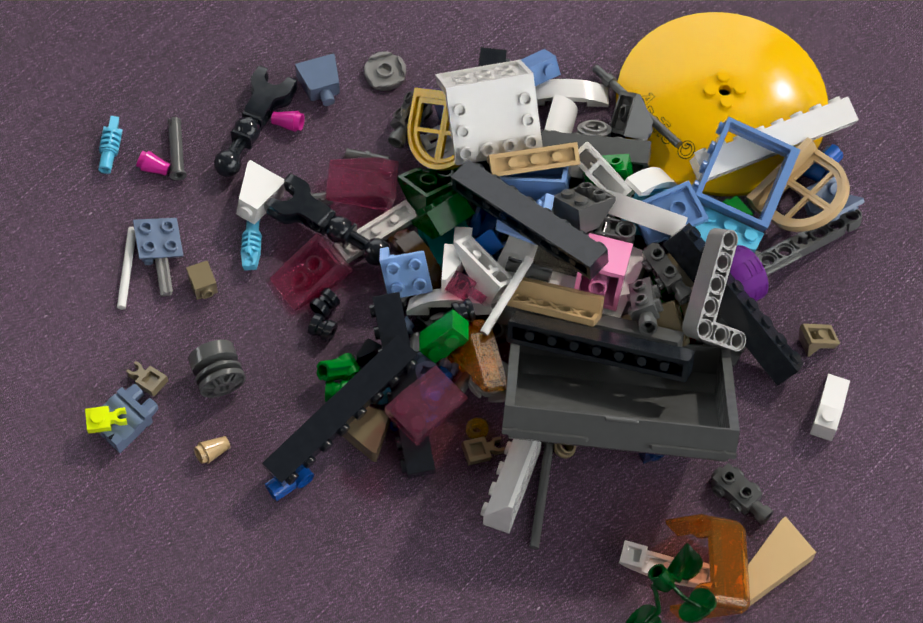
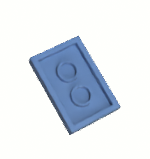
M689 180L642 200L645 203L687 217L686 224L690 223L694 227L709 220ZM636 224L647 246L651 243L662 242L671 237L670 235Z

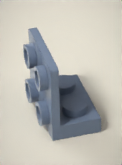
M835 177L830 179L816 193L817 196L831 204L837 192ZM819 182L807 187V189L811 191ZM849 194L842 211L830 222L838 220L840 215L846 212L857 210L859 205L865 203L864 198ZM810 201L804 205L809 216H815L823 211Z

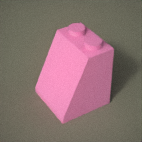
M589 233L588 236L606 246L609 262L592 280L578 272L574 289L605 296L603 308L616 311L633 244Z

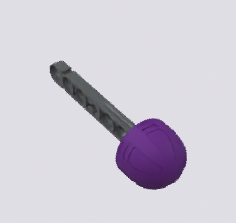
M858 209L840 215V218L836 221L829 222L814 230L800 232L757 255L749 248L737 245L730 273L736 280L742 283L749 297L758 301L765 297L768 292V275L843 236L846 231L849 233L861 225L862 212ZM853 216L857 220H849L846 217ZM830 225H838L840 229H833ZM813 234H822L824 237L817 238ZM786 251L789 252L790 255L784 256L781 255L779 252ZM770 260L773 262V264L767 265L764 264L762 261Z

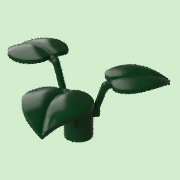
M686 543L668 569L663 564H656L650 568L648 577L653 583L650 587L653 590L656 607L651 604L639 607L630 615L626 623H662L658 616L661 613L658 590L669 592L673 589L685 601L678 611L679 617L684 622L694 623L700 621L715 609L717 600L710 590L697 588L692 591L688 598L674 585V582L680 583L682 580H691L702 569L703 560L690 544Z

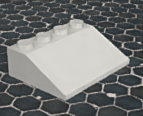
M519 439L507 442L504 451L507 457L505 462L500 461L496 472L499 475L497 482H492L488 495H491L489 503L484 502L480 515L484 516L483 525L510 533L540 454L541 442Z

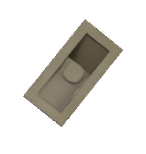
M802 324L800 326L799 341L807 357L820 348L834 349L840 345L832 325Z

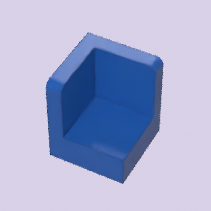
M489 229L475 239L491 257L503 249L506 241L501 242L493 229Z

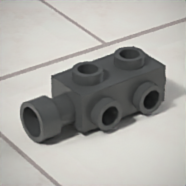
M409 91L404 96L403 104L393 114L394 118L390 125L395 131L391 132L387 140L395 148L401 149L407 141V126L414 91ZM424 103L420 127L423 128L421 125L423 120L428 119L432 115L433 110L431 107L433 104Z
M649 244L642 252L643 261L641 263L647 273H653L655 276L654 282L658 284L660 291L664 289L667 295L674 292V298L679 305L688 303L692 292L691 288L683 283L682 276L659 244Z
M647 277L628 284L629 294H627V299L631 307L628 308L632 321H637L641 334L649 336L656 333L658 329L656 319L660 318L659 312L664 310L659 298L662 295L658 284L654 285L651 278Z
M727 463L723 468L720 466L712 473L711 485L713 486V493L719 498L724 496L730 502L729 506L735 513L739 514L741 512L746 515L750 511L755 516L754 519L761 525L772 516L774 511L768 505L764 506L760 502L763 495L760 487L756 483L748 481L738 467H733Z

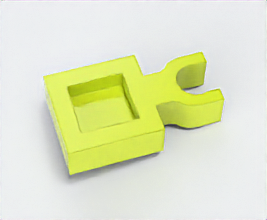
M109 406L85 409L88 434L111 431V424L127 425L126 418H118L119 415L126 414L125 407L117 408L113 412H110Z

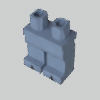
M133 384L126 390L121 387L103 405L109 406L110 412L115 411L117 408H126V414H121L118 418H126L127 425L111 424V431L98 432L119 453L137 438L147 426L153 423L151 417L159 409L158 405L151 398H148L142 405L137 402L144 393L136 384Z

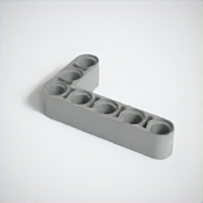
M713 228L709 231L682 330L687 337L719 348L740 351L746 344L745 334L742 331L716 322L736 251L738 236L734 230Z

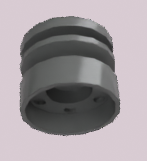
M224 339L213 340L195 348L188 356L193 375L196 376V383L203 397H221L237 390L244 384L246 377L241 363L237 361L238 355L233 342Z

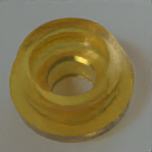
M474 418L467 423L466 434L470 439L486 437L488 435L489 427L485 420ZM480 428L481 432L476 433L473 429Z

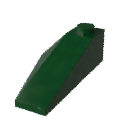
M462 165L447 171L422 170L421 167L414 168L397 176V180L407 202L415 211H418L424 206L430 205L433 200L441 195H445L450 191L453 194L457 193L453 190L451 176Z

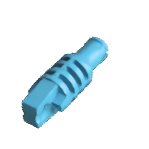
M110 116L109 126H104L99 146L101 154L99 172L104 174L111 173L114 157L119 152L123 130L118 129L119 117Z
M260 220L255 225L246 221V230L242 234L241 259L244 270H256L258 267L262 234L259 231Z

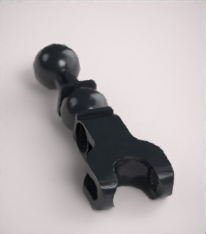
M261 65L256 68L250 78L252 96L242 113V118L235 123L234 129L231 131L232 144L228 150L220 151L215 156L214 168L218 174L224 177H231L240 171L242 163L239 156L243 149L252 148V143L259 138L260 132L276 109L286 107L291 103L297 91V79L287 77L281 84L273 85L267 82L269 79L268 68Z
M289 174L284 179L285 190L293 196L290 200L281 201L276 198H270L264 204L266 213L282 224L301 223L323 236L326 234L334 243H342L344 249L350 243L363 251L364 259L371 265L379 266L380 248L389 247V244L384 239L372 238L369 240L357 233L356 223L352 225L347 217L336 216V211H333L311 195L308 182L296 175Z

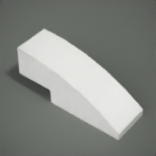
M585 142L578 149L580 165L578 166L598 188H604L625 196L632 191L622 177L589 142Z
M455 227L454 242L468 235L472 236L473 228ZM444 244L441 293H446L455 284L464 270V266L453 244Z

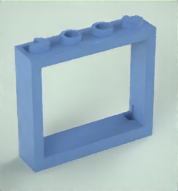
M728 117L724 122L720 121L715 131L718 134L716 141L712 140L707 150V153L710 155L707 161L703 160L698 171L702 174L699 181H694L692 187L703 206L760 232H764L769 227L800 149ZM728 131L784 157L759 219L702 193Z

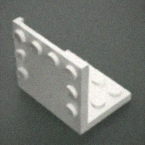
M521 60L435 74L436 83L446 95L456 165H463L468 159L472 162L485 161L487 156L492 154L543 147L534 75Z

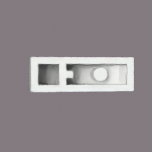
M471 235L455 241L453 245L475 291L489 305L497 303L512 277Z
M831 374L827 375L810 431L811 435L832 441L843 411L850 380Z

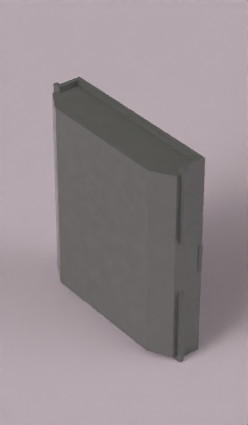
M511 343L502 434H508L510 439L720 462L736 459L740 428L730 350L691 343L682 346V348L695 350L693 369L686 382H681Z

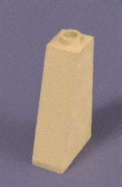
M786 516L779 522L734 584L732 589L734 597L739 603H744L747 608L810 563L816 554V551Z

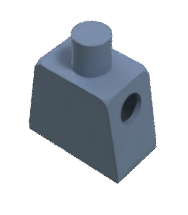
M334 53L295 64L296 77L311 101L321 99L324 106L334 104L335 99L333 95L340 93Z

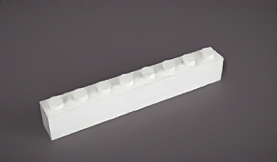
M840 96L829 100L825 106L817 104L809 108L807 113L803 114L802 111L790 115L791 119L784 121L781 118L772 122V126L765 128L763 125L755 129L789 145L798 147L807 137L811 140H816L852 126L858 121V117L849 97L840 99ZM738 135L733 137V141L726 143L724 140L707 182L775 156L777 153ZM706 148L694 152L695 156L689 160L698 181L702 174L698 172L703 160L707 161L710 155L707 153Z

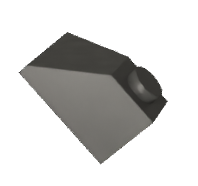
M620 90L609 125L612 128L611 133L635 140L644 139L647 141L653 131V120L641 95Z

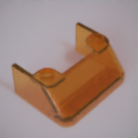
M704 514L666 519V525L677 536L692 534L696 538H708L710 582L700 583L694 588V590L706 588L716 597L717 604L715 609L705 618L744 613L750 606L746 531L741 523ZM682 604L671 605L670 611L683 622L678 613Z

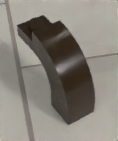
M405 228L388 238L390 246L400 255L424 251L433 290L441 288L442 270L428 246L414 230L410 232Z

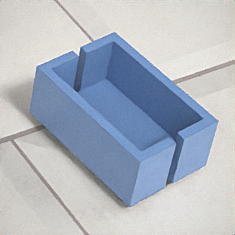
M571 166L501 176L500 178L509 186L513 185L526 197L530 196L537 201L546 193L556 195L561 193L562 190L569 189Z

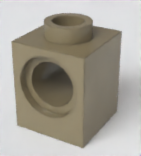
M208 261L186 267L188 279L197 300L201 298L207 299L218 293L217 284Z

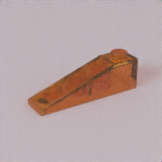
M474 320L469 322V340L465 345L452 351L447 356V359L451 363L456 362L459 365L460 371L469 373L471 380L485 392L506 390L507 379L493 330L491 329L488 336L480 332L486 321Z

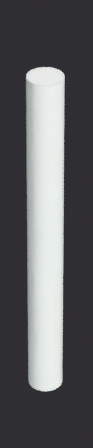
M128 227L117 302V308L121 310L126 309L136 240L134 227Z
M526 256L481 328L480 332L488 336L533 263L534 260L530 256Z

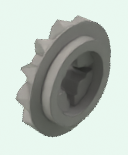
M588 120L580 123L577 127V133L582 135L597 134L603 137H611L612 128L603 121Z

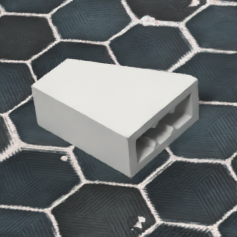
M250 160L247 163L236 214L255 225L266 214L264 204L270 198L280 200L284 196V179Z

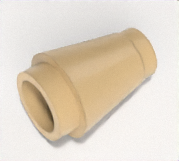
M223 436L199 442L198 446L194 447V452L201 464L205 462L209 464L230 449V443L227 437Z

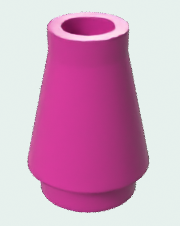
M299 111L272 113L271 123L294 132L297 130L301 131L304 127L305 116Z
M142 151L136 167L141 168V171L166 176L171 164L150 151Z

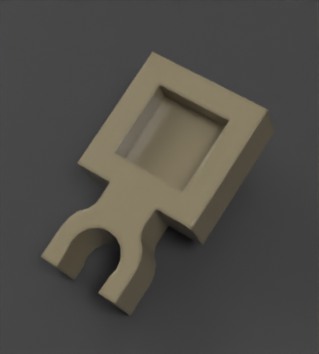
M137 361L134 362L135 368L138 369L137 371L132 372L129 369L126 371L128 377L136 380L135 383L139 388L153 397L169 381L165 374L152 366L144 370Z
M485 436L463 441L461 446L468 466L490 461L492 458L491 454H503L505 447L497 448L494 445L500 443L501 436L493 438L490 442H486Z

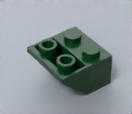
M450 191L433 200L430 205L416 211L415 214L417 216L410 221L433 240L442 236L475 214L466 198L458 193L453 194Z

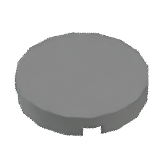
M388 51L378 52L372 55L365 63V79L374 89L380 91L394 90L405 80L406 64L398 55H393V53Z

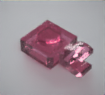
M457 270L445 288L447 292L461 300L467 299L469 296L483 305L487 296L474 288L477 284L476 281Z

